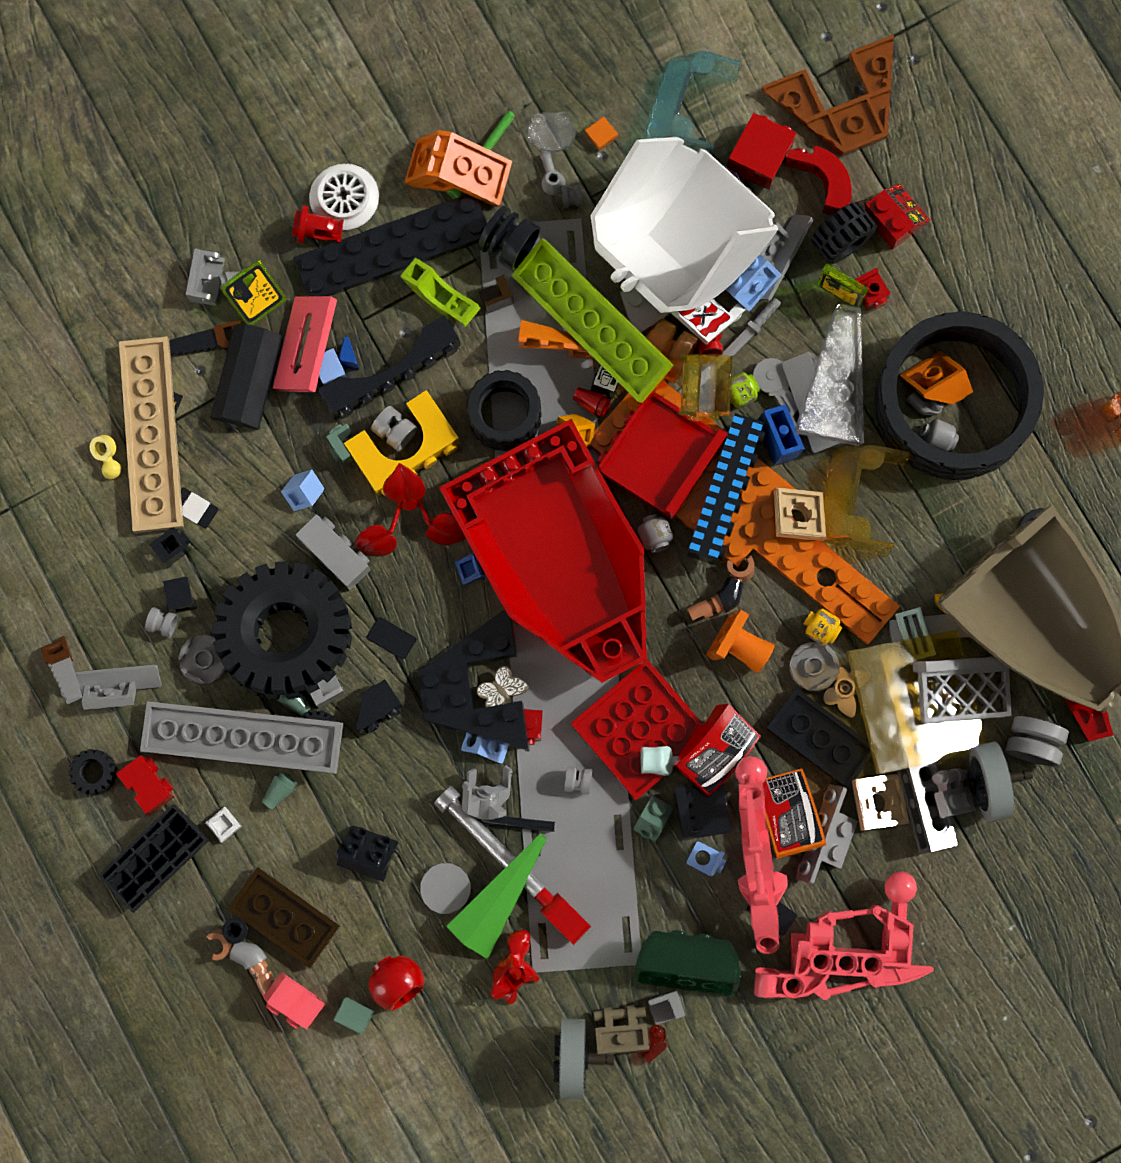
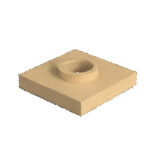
M776 488L773 491L776 537L823 541L826 538L823 492ZM791 510L801 511L805 517V522H794L791 518L793 516Z
M898 774L852 780L861 831L909 824L906 802ZM873 794L880 795L884 800L885 806L881 812H876L873 809L875 808L873 798H871Z

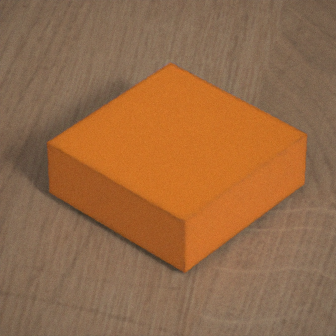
M604 116L585 130V134L599 151L618 138V133Z

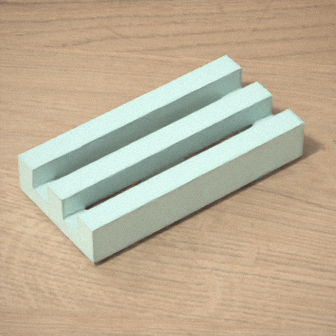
M921 608L895 614L910 662L934 656L935 653ZM913 614H916L927 650L925 653L922 651L912 618ZM903 617L907 618L918 655H914Z

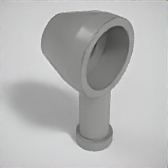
M543 150L539 153L546 172L541 182L542 189L548 195H559L561 193V186L565 185V178L560 172L555 171L551 159V151ZM551 177L558 179L556 182L549 181Z

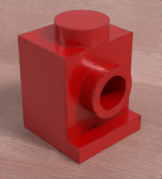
M877 268L856 278L852 286L855 292L861 296L860 300L867 311L873 307L876 310L886 305L891 294L880 277ZM875 286L877 292H872L870 287Z

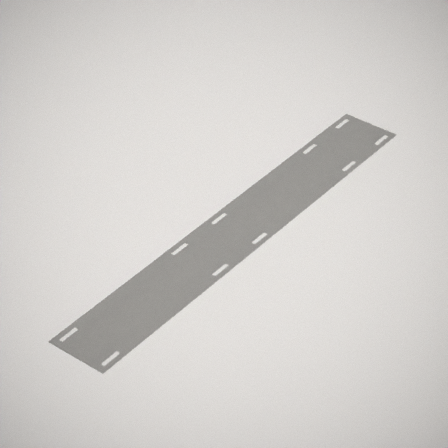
M582 219L532 222L540 227L539 237L535 245L541 238L545 239L568 262L567 231H574L577 263L570 264L586 279ZM480 250L483 289L495 285L496 277L505 275L514 299V304L489 314L485 310L489 374L497 370H511L512 372L522 374L525 378L527 377L533 386L535 385L538 396H540L542 411L540 428H538L535 437L556 427L559 416L579 414L594 422L595 432L598 428V416L595 417L573 400V395L578 387L591 390L594 380L593 358L568 357V350L519 348L521 320L563 331L566 330L511 276L514 271L499 262L501 252L496 255L497 269H490L488 251L482 252ZM509 391L497 392L491 395L493 429L499 431L512 430L524 422L527 417L528 408L525 400L520 395ZM587 447L598 467L597 460L600 455L591 447ZM495 450V458L508 451ZM512 619L517 657L510 658L512 677H519L530 687L527 692L513 696V702L522 701L524 709L543 710L541 741H535V745H529V752L516 747L521 818L555 822L554 832L539 830V834L542 833L547 841L540 852L541 856H538L536 864L530 873L553 896L558 892L591 926L579 941L573 945L539 911L542 906L527 891L532 968L538 973L642 965L628 791L570 725L572 721L619 682V674L603 683L599 682ZM567 766L575 767L577 770L592 769L589 794H583L579 790L572 792L564 791ZM614 815H621L624 850H616ZM522 829L524 849L532 842L531 829ZM626 916L630 918L632 952L629 953L624 951L622 917ZM538 923H546L548 959H541Z

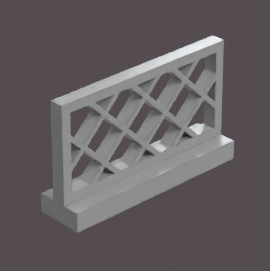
M994 656L913 662V672H918L921 723L1012 716L1009 668ZM995 672H1001V683L998 687L990 681ZM974 673L982 679L976 689L968 682ZM952 675H955L961 681L955 690L947 684ZM932 676L939 683L933 692L927 688V677ZM986 684L993 691L988 700L980 694ZM964 686L972 693L966 702L958 696ZM942 688L950 694L944 704L936 697ZM997 697L1002 700L1003 711L997 712L991 706ZM976 698L983 704L978 713H975L970 708ZM954 700L962 706L956 715L948 709ZM933 701L940 710L934 717H929L928 707Z

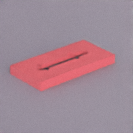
M303 296L294 298L273 389L279 392H315L337 299L331 296ZM309 315H312L309 325L310 331L307 333L300 362L301 369L295 373L307 318Z

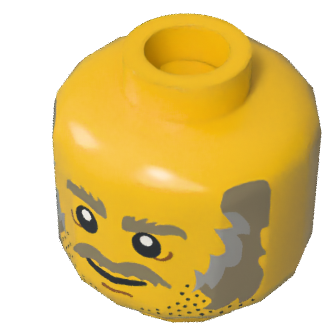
M819 609L816 614L811 611L803 623L807 626L805 630L806 636L823 646L828 643L833 644L842 629L839 626L840 619L825 609Z

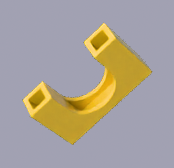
M427 390L406 403L409 412L423 431L422 445L412 457L400 461L386 458L378 451L365 430L344 443L349 454L378 497L382 494L384 495L383 484L399 463L417 475L416 472L423 467L428 469L436 464L437 458L444 454L448 456L458 449L457 445L460 444L459 437Z

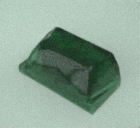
M672 930L671 933L653 931L643 942L636 961L633 983L735 997L740 984L741 971L738 954L730 941L714 939L709 934L692 936L686 935L687 933L681 930Z

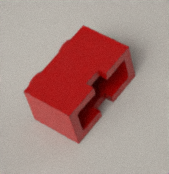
M140 755L116 774L128 790L131 789V791H135L138 794L134 799L144 813L151 816L175 797L171 792L174 788L166 777L161 779L156 771L159 770V767L151 757L147 759Z

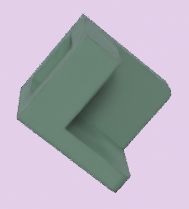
M347 997L343 1000L334 1021L360 1034H364L375 1009L367 1005L364 1006Z

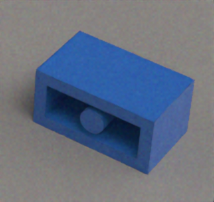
M786 404L762 412L757 420L764 422L761 429L766 431L763 440L773 465L796 459L804 450V447Z

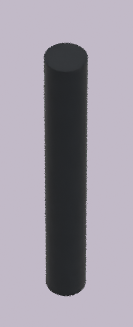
M506 816L490 820L479 819L485 825L550 832L555 830V822Z

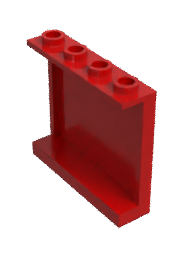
M655 388L643 403L637 402L640 406L636 412L630 411L624 421L627 425L622 432L618 430L610 442L613 444L608 452L605 450L602 452L597 463L599 464L598 469L601 475L673 520L726 441L728 434L721 429L718 432L657 394Z

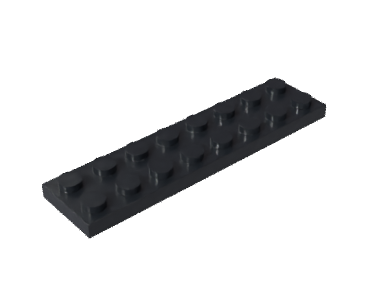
M466 194L344 238L340 243L336 241L294 257L308 296H332L404 270L415 258L426 262L478 243L487 222L478 199Z

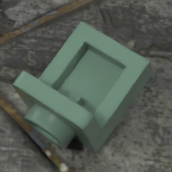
M347 424L334 427L330 430L329 435L326 436L332 446L329 452L336 462L341 460L344 466L353 461L351 455L341 442V440L352 433Z
M652 795L634 830L642 837L656 841L674 807Z

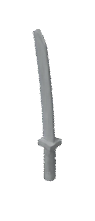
M773 298L753 322L751 320L748 322L747 328L723 351V354L680 389L679 394L683 395L694 392L732 358L754 334L758 335L761 330L760 327L774 313L775 309L780 306V301Z

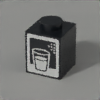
M600 364L593 380L591 391L606 394L607 398L613 400L619 382Z

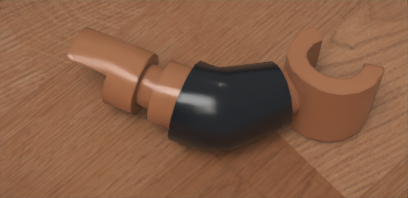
M752 556L746 559L748 568L742 572L736 571L733 568V562L728 560L727 569L730 578L725 580L722 588L716 592L717 595L710 597L711 600L708 602L703 600L686 608L692 620L701 616L708 619L713 616L714 612L719 614L724 611L727 613L740 603L744 587L743 583L749 581L754 575L755 566Z

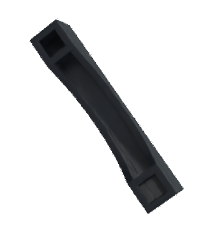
M445 315L423 327L413 349L402 361L380 374L364 378L338 377L319 388L318 391L335 420L339 417L341 419L346 418L354 412L353 409L356 407L370 404L378 394H386L396 387L395 384L400 381H408L415 377L416 372L422 368L429 369L438 362L437 360L444 355L448 357L456 353L458 347L461 346L460 339Z

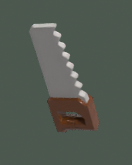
M62 636L60 640L41 647L45 663L51 669L62 694H64L63 697L66 699V703L69 704L81 699L82 693L73 667V658L65 636ZM64 649L63 651H61V652H59V653H56V654H54V655H50V654H52V653H54V652H56V651H58V650Z

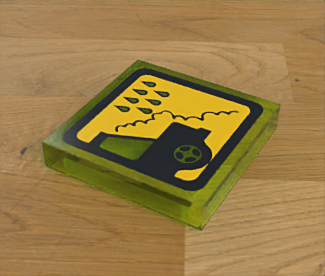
M259 259L219 287L244 323L248 325H253L287 300Z
M826 264L822 269L817 283V287L857 311L863 304L868 292L866 286L829 264Z

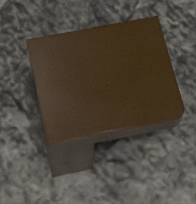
M505 275L496 277L495 285L479 291L487 314L514 304L513 294Z

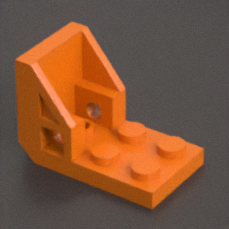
M438 130L416 140L404 183L411 187L438 191H449L455 188L497 207L501 204L512 161L453 132Z

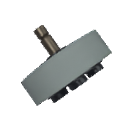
M997 742L971 746L969 751L970 767H967V776L969 782L973 783L975 806L980 808L987 822L1011 818L1014 814L1012 783L1023 781V779H1033L1032 770L1027 769L1009 773L1004 754Z
M561 1019L560 1035L554 1036V1056L559 1057V1061H554V1083H559L560 1099H584L585 1070H588V1065H614V1055L588 1054V1049H586L585 1019Z

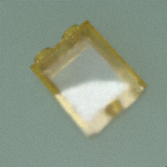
M682 354L681 357L684 363L681 412H678V414L687 415L688 420L702 421L703 416L706 420H719V416L729 415L733 356Z

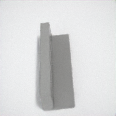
M806 352L784 361L782 366L812 451L818 453L830 447L839 449L846 446L815 356L810 352Z

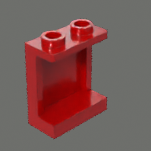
M753 113L729 157L726 169L770 190L775 175L789 149L794 144L797 132H794L788 126L779 125L771 121L767 116Z

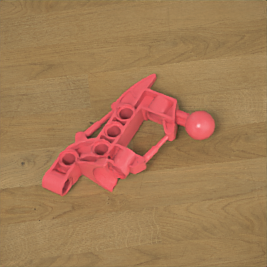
M748 756L742 758L735 768V775L740 783L739 808L742 825V847L746 874L738 879V886L741 894L750 905L756 948L763 954H771L779 948L777 905L787 889L788 881L786 875L773 870L768 828H766L765 795L762 784L767 777V768L763 760L758 757Z
M899 871L892 873L887 878L884 887L888 899L892 901L891 912L876 904H873L870 909L857 911H826L817 916L816 922H808L806 934L791 933V970L756 968L754 995L763 998H798L815 993L823 1000H828L830 996L850 992L852 989L868 985L877 988L879 986L903 984L933 972L934 969L931 966L911 965L914 925L906 920L907 902L915 897L917 891L916 881L913 876L907 872ZM873 914L883 923L881 950L833 946V926H836V920ZM819 954H823L825 956L824 962L818 966L814 965V958ZM843 956H849V964L845 967H840V959ZM870 957H874V966L868 969L865 968V961ZM829 975L864 976L867 981L851 985L845 984L829 989L825 984ZM790 979H797L798 983L794 989H786V984Z

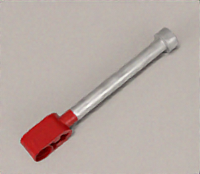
M452 786L449 787L434 802V805L442 813L448 811L506 868L516 857L476 817L468 815L462 810V803L458 800L461 795ZM531 873L529 874L524 888L542 906L539 911L575 945L591 926L558 892L553 896Z

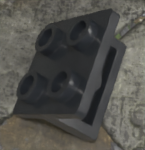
M352 825L337 850L336 857L338 860L336 865L384 882L392 856L398 846V841Z

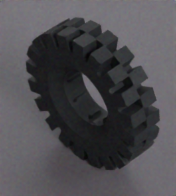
M288 561L275 562V568L269 569L267 563L255 567V575L250 577L245 572L238 577L237 581L240 585L236 589L230 585L223 593L226 600L225 603L218 602L214 612L217 622H212V635L215 638L213 644L216 654L232 679L240 686H245L247 691L259 696L260 693H263L267 699L279 700L280 695H285L288 700L300 698V691L303 690L311 694L320 689L317 683L321 680L328 683L336 675L334 671L336 665L342 667L347 658L345 649H350L352 641L350 633L352 623L348 608L332 581L329 582L326 575L317 569L313 572L310 571L308 565L296 562L294 567H290ZM281 610H293L296 614L298 612L303 614L307 618L305 624L309 627L306 639L303 638V643L292 652L288 651L286 654H273L271 650L267 652L260 647L259 644L262 641L258 637L261 625H264V621L268 616Z

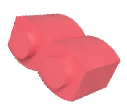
M283 972L279 974L263 996L267 1002L265 1007L277 1016L280 1012L286 1015V1021L296 1029L300 1026L307 1029L325 1005L318 996Z

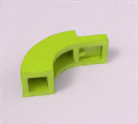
M417 258L411 262L400 276L432 308L445 315L447 319L455 320L465 327L481 309L476 302L457 292L443 281L432 267Z

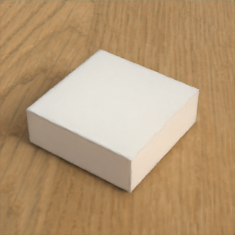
M226 807L222 808L205 823L221 843L242 827Z

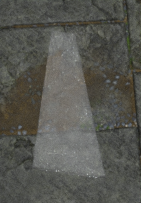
M839 304L835 307L794 433L854 446H860L864 443L861 308Z

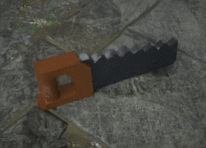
M242 320L216 325L212 329L169 340L170 356L173 354L178 356L180 353L185 355L187 352L192 354L194 351L199 353L202 350L206 352L209 349L213 351L216 348L228 350L230 341L226 339L224 330L232 329L233 332L234 325L243 324Z

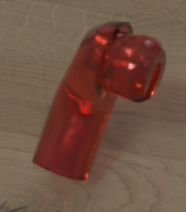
M658 1024L653 1025L649 1030V1051L641 1053L648 1063L652 1062L667 1047L666 1030Z

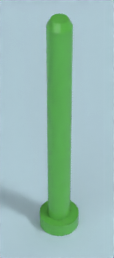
M508 111L505 113L482 147L491 151L514 119L513 112ZM455 188L446 191L454 199L463 196V193Z

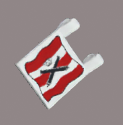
M712 299L694 309L670 313L707 345L733 322L739 320L746 308L738 303L728 313Z

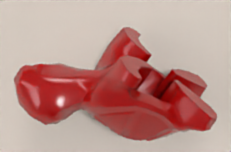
M517 930L507 938L509 954L497 964L493 971L491 996L495 1000L502 997L508 1004H513L517 998V989L523 983L528 981L537 983L540 979L535 970L524 960L530 948V934L527 930Z

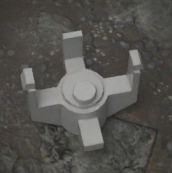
M507 765L503 766L502 784L495 787H477V770L467 771V780L462 784V810L466 814L482 820L505 816L506 810L501 806L510 796L512 769Z

